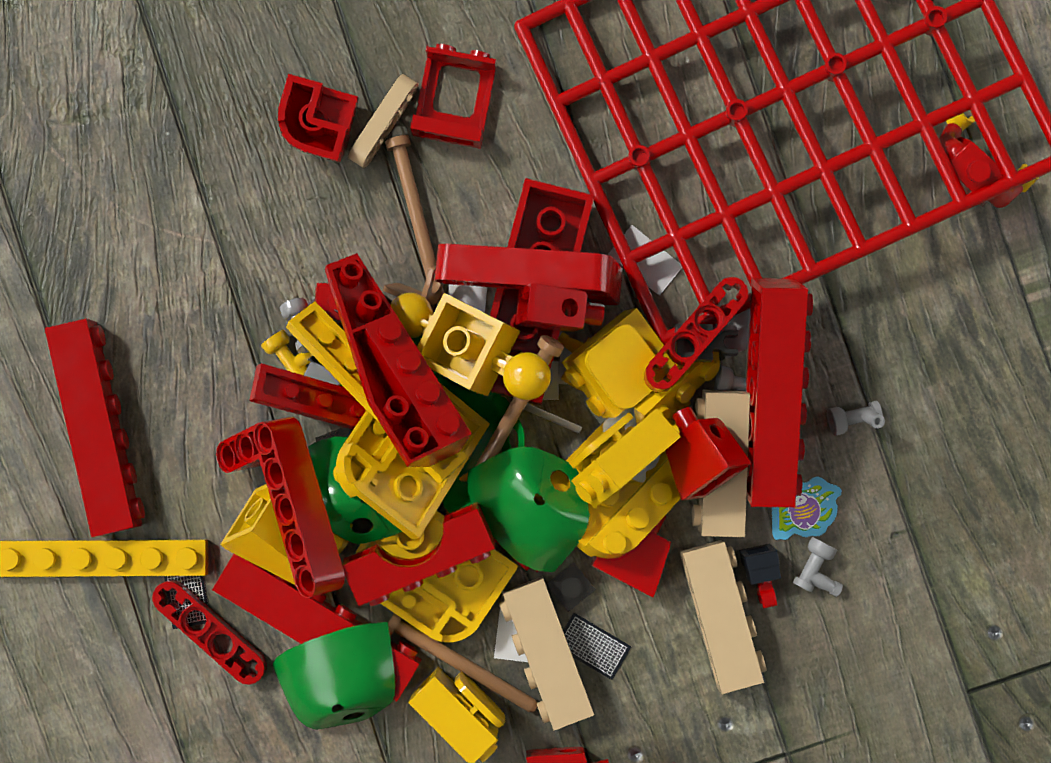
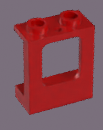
M436 44L435 48L426 46L427 60L416 115L412 117L410 127L412 135L481 149L497 69L496 59L490 58L491 55L483 51L472 50L470 54L456 52L455 47L446 44ZM449 66L479 73L480 82L474 112L470 117L441 113L434 110L433 103L439 72L442 67Z

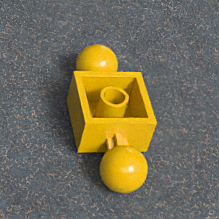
M417 293L401 294L391 302L392 309L410 337L417 338L422 336L417 348L433 371L471 391L486 396L489 395L498 375L503 376L504 385L508 392L521 400L536 399L547 390L551 380V373L548 364L542 357L529 352L520 353L514 357L509 355L520 330L446 293H443L434 314L429 301Z

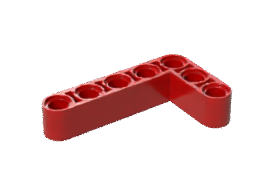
M438 244L434 281L451 285L521 289L530 283L586 291L587 301L591 303L619 305L623 269L612 256L599 253Z
M294 417L259 422L221 441L216 449V457L222 471L230 473L259 466L262 467L294 582L301 596L312 598L342 588L345 580L344 569L300 422Z

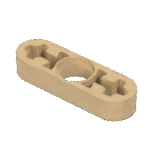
M401 74L354 143L348 159L362 168L369 165L414 97L419 85L416 81L405 74Z

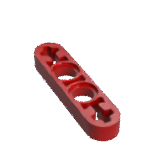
M728 277L719 282L649 362L644 371V381L649 389L660 393L671 389L742 308L748 299L749 291L747 285L741 279ZM723 288L728 291L735 288L738 291L736 298L739 301L737 302L732 299L721 310L717 305L726 294ZM710 312L715 315L718 323L714 330L708 331L700 327L698 316L701 313ZM682 338L690 340L695 348L694 354L690 357L679 356L674 348L677 340ZM667 353L672 362L683 368L679 370L676 364H674L666 376L670 381L661 380L657 383L653 379L656 373L652 369L655 367L661 370L666 365L669 358L663 355Z
M169 580L155 588L152 600L156 609L237 681L250 685L256 683L264 676L267 671V661L263 654L183 583L177 580ZM175 589L177 591L175 599L181 605L185 604L187 600L192 605L184 609L180 616L176 615L175 612L181 608L174 602L168 605L165 604L163 600L166 595L163 593V590L170 591ZM193 610L201 611L206 617V625L201 630H194L188 624V615ZM226 634L230 636L233 647L229 653H220L215 649L214 639L217 635ZM240 646L245 650V652L239 655L243 660L249 662L254 659L258 663L255 666V670L258 672L257 675L253 672L248 675L244 674L245 665L239 659H236L233 664L228 660L238 652Z

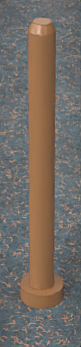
M401 135L386 140L385 144L387 151H393L427 278L429 268L436 265V259L406 148L411 145L408 135ZM436 281L433 282L432 289L434 288ZM442 288V291H441V294H440L439 301L441 300V297H442V295H443V293H444V289H443V288Z
M542 335L537 343L540 348L537 355L542 357L548 365L553 356L559 357L564 349L562 343L548 335ZM516 397L512 399L476 466L499 454L528 400H521Z
M395 613L392 615L388 622L390 636L393 632L397 633L528 712L536 710V699L442 643L430 638L417 628L401 620V617Z

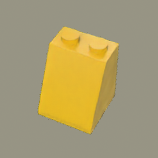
M264 484L254 490L220 545L226 550L295 585L267 485ZM333 533L340 554L349 541Z

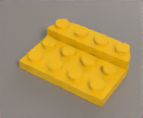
M442 384L441 386L472 435L461 449L468 458L440 485L422 467L406 466L383 427L367 410L341 447L337 456L336 466L333 470L335 480L340 483L342 489L350 498L358 496L413 540L420 538L490 425Z
M603 423L565 461H572L587 446L604 433ZM665 451L660 454L656 466L646 471L644 482H638L632 478L595 509L588 503L590 513L588 526L582 539L578 540L579 543L577 545L581 551L590 557L597 556L609 559L623 556L634 549L681 499ZM582 461L575 467L578 473L583 471L582 467L587 462ZM556 470L550 476L552 485L558 491L564 492L570 488V480L564 472ZM536 493L534 496L535 503L537 505L545 504L542 496Z
M436 510L418 539L413 540L404 532H400L384 539L360 544L356 553L379 544L385 551L399 558L413 559L424 556L431 552L442 538L444 515ZM496 550L490 551L491 556L483 561L471 564L470 560L456 565L457 570L447 576L437 578L435 574L423 579L424 583L414 590L404 592L401 588L389 593L390 598L380 604L436 641L457 642L467 638L477 630L517 570L518 565Z

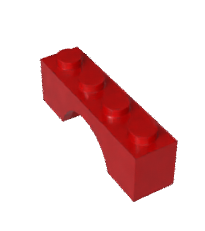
M476 502L444 516L442 538L438 545L424 556L413 559L399 558L391 555L379 544H376L345 557L342 566L358 606L368 602L370 606H375L390 598L389 593L401 588L404 592L414 590L424 583L423 579L435 574L437 578L447 576L457 570L456 565L470 560L471 564L485 560L491 556L490 551L495 549V539L479 503Z

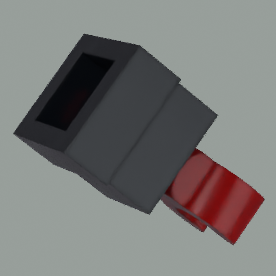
M771 544L739 550L746 578L751 585L756 584L759 604H762L763 609L777 606L776 595L771 580L781 579L777 550Z

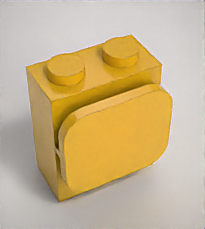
M635 308L620 313L561 363L567 369L565 375L570 383L578 389L581 388L587 396L586 403L590 410L598 417L616 418L625 409L634 407L653 391L645 384L644 371L649 362L664 345L639 310ZM667 353L663 355L664 357L669 358ZM669 358V361L661 370L654 367L652 369L656 373L653 378L654 381L659 383L663 380L676 363L672 362Z
M657 408L635 427L630 426L625 430V425L634 418L628 412L569 462L573 469L582 461L587 462L582 467L583 471L571 481L576 486V492L583 501L590 503L594 509L621 489L681 437Z
M438 666L413 691L408 703L467 763H475L478 759L483 763L495 752L498 747L496 745L498 742V728L505 723V714L469 676L461 671L456 676L455 681H453Z

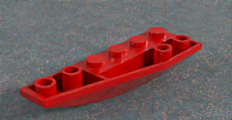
M356 253L326 265L325 273L368 405L406 466L430 467L459 453L472 435L471 431L359 255Z

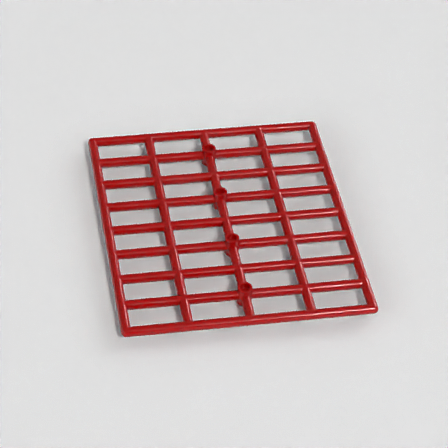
M559 0L517 20L514 24L517 36L586 187L591 195H595L593 202L646 318L663 345L675 334V327L667 329L637 263L673 247L699 304H701L710 292L686 240L722 224L751 286V278H762V275L735 218L769 202L772 203L802 267L801 270L781 279H796L803 285L1051 172V156L1017 171L984 105L986 102L1021 87L1051 147V112L994 0H961L946 8L935 6L932 0H916L924 18L889 35L872 1L855 0L874 42L846 55L835 52L811 0H794L825 65L790 81L758 15L790 0H757L755 2H751V0H735L738 10L704 26L691 0H675L690 32L657 48L654 47L633 0H617L642 55L609 71L606 70L578 10L579 6L592 0ZM981 8L1014 74L977 91L945 24ZM565 13L594 78L559 94L530 30ZM744 22L776 86L745 102L737 98L710 41V38ZM923 34L934 37L963 95V98L928 114L895 50V47ZM697 45L726 106V111L691 126L661 61ZM881 54L913 121L877 137L845 70ZM646 68H649L679 132L649 147L641 145L613 85ZM826 79L835 83L863 141V144L828 160L796 96V93ZM601 90L629 154L627 157L595 171L565 106ZM782 100L814 166L777 182L747 116ZM970 110L1003 178L966 194L934 126ZM727 125L736 127L764 187L763 190L731 205H728L698 141L699 138ZM920 133L952 201L915 217L883 150ZM685 145L715 212L680 228L650 164L652 160ZM870 156L902 224L865 240L834 172ZM634 169L638 171L667 234L631 250L601 184ZM820 179L852 247L816 263L784 195ZM748 293V299L736 315L750 309L751 293ZM727 304L720 306L721 310H723ZM704 312V314L698 316L699 324H712L713 326L718 323L715 315L710 312Z

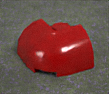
M288 74L278 107L277 122L282 136L292 147L304 153L341 162L349 143L350 130L359 98L352 94L324 87L323 83Z

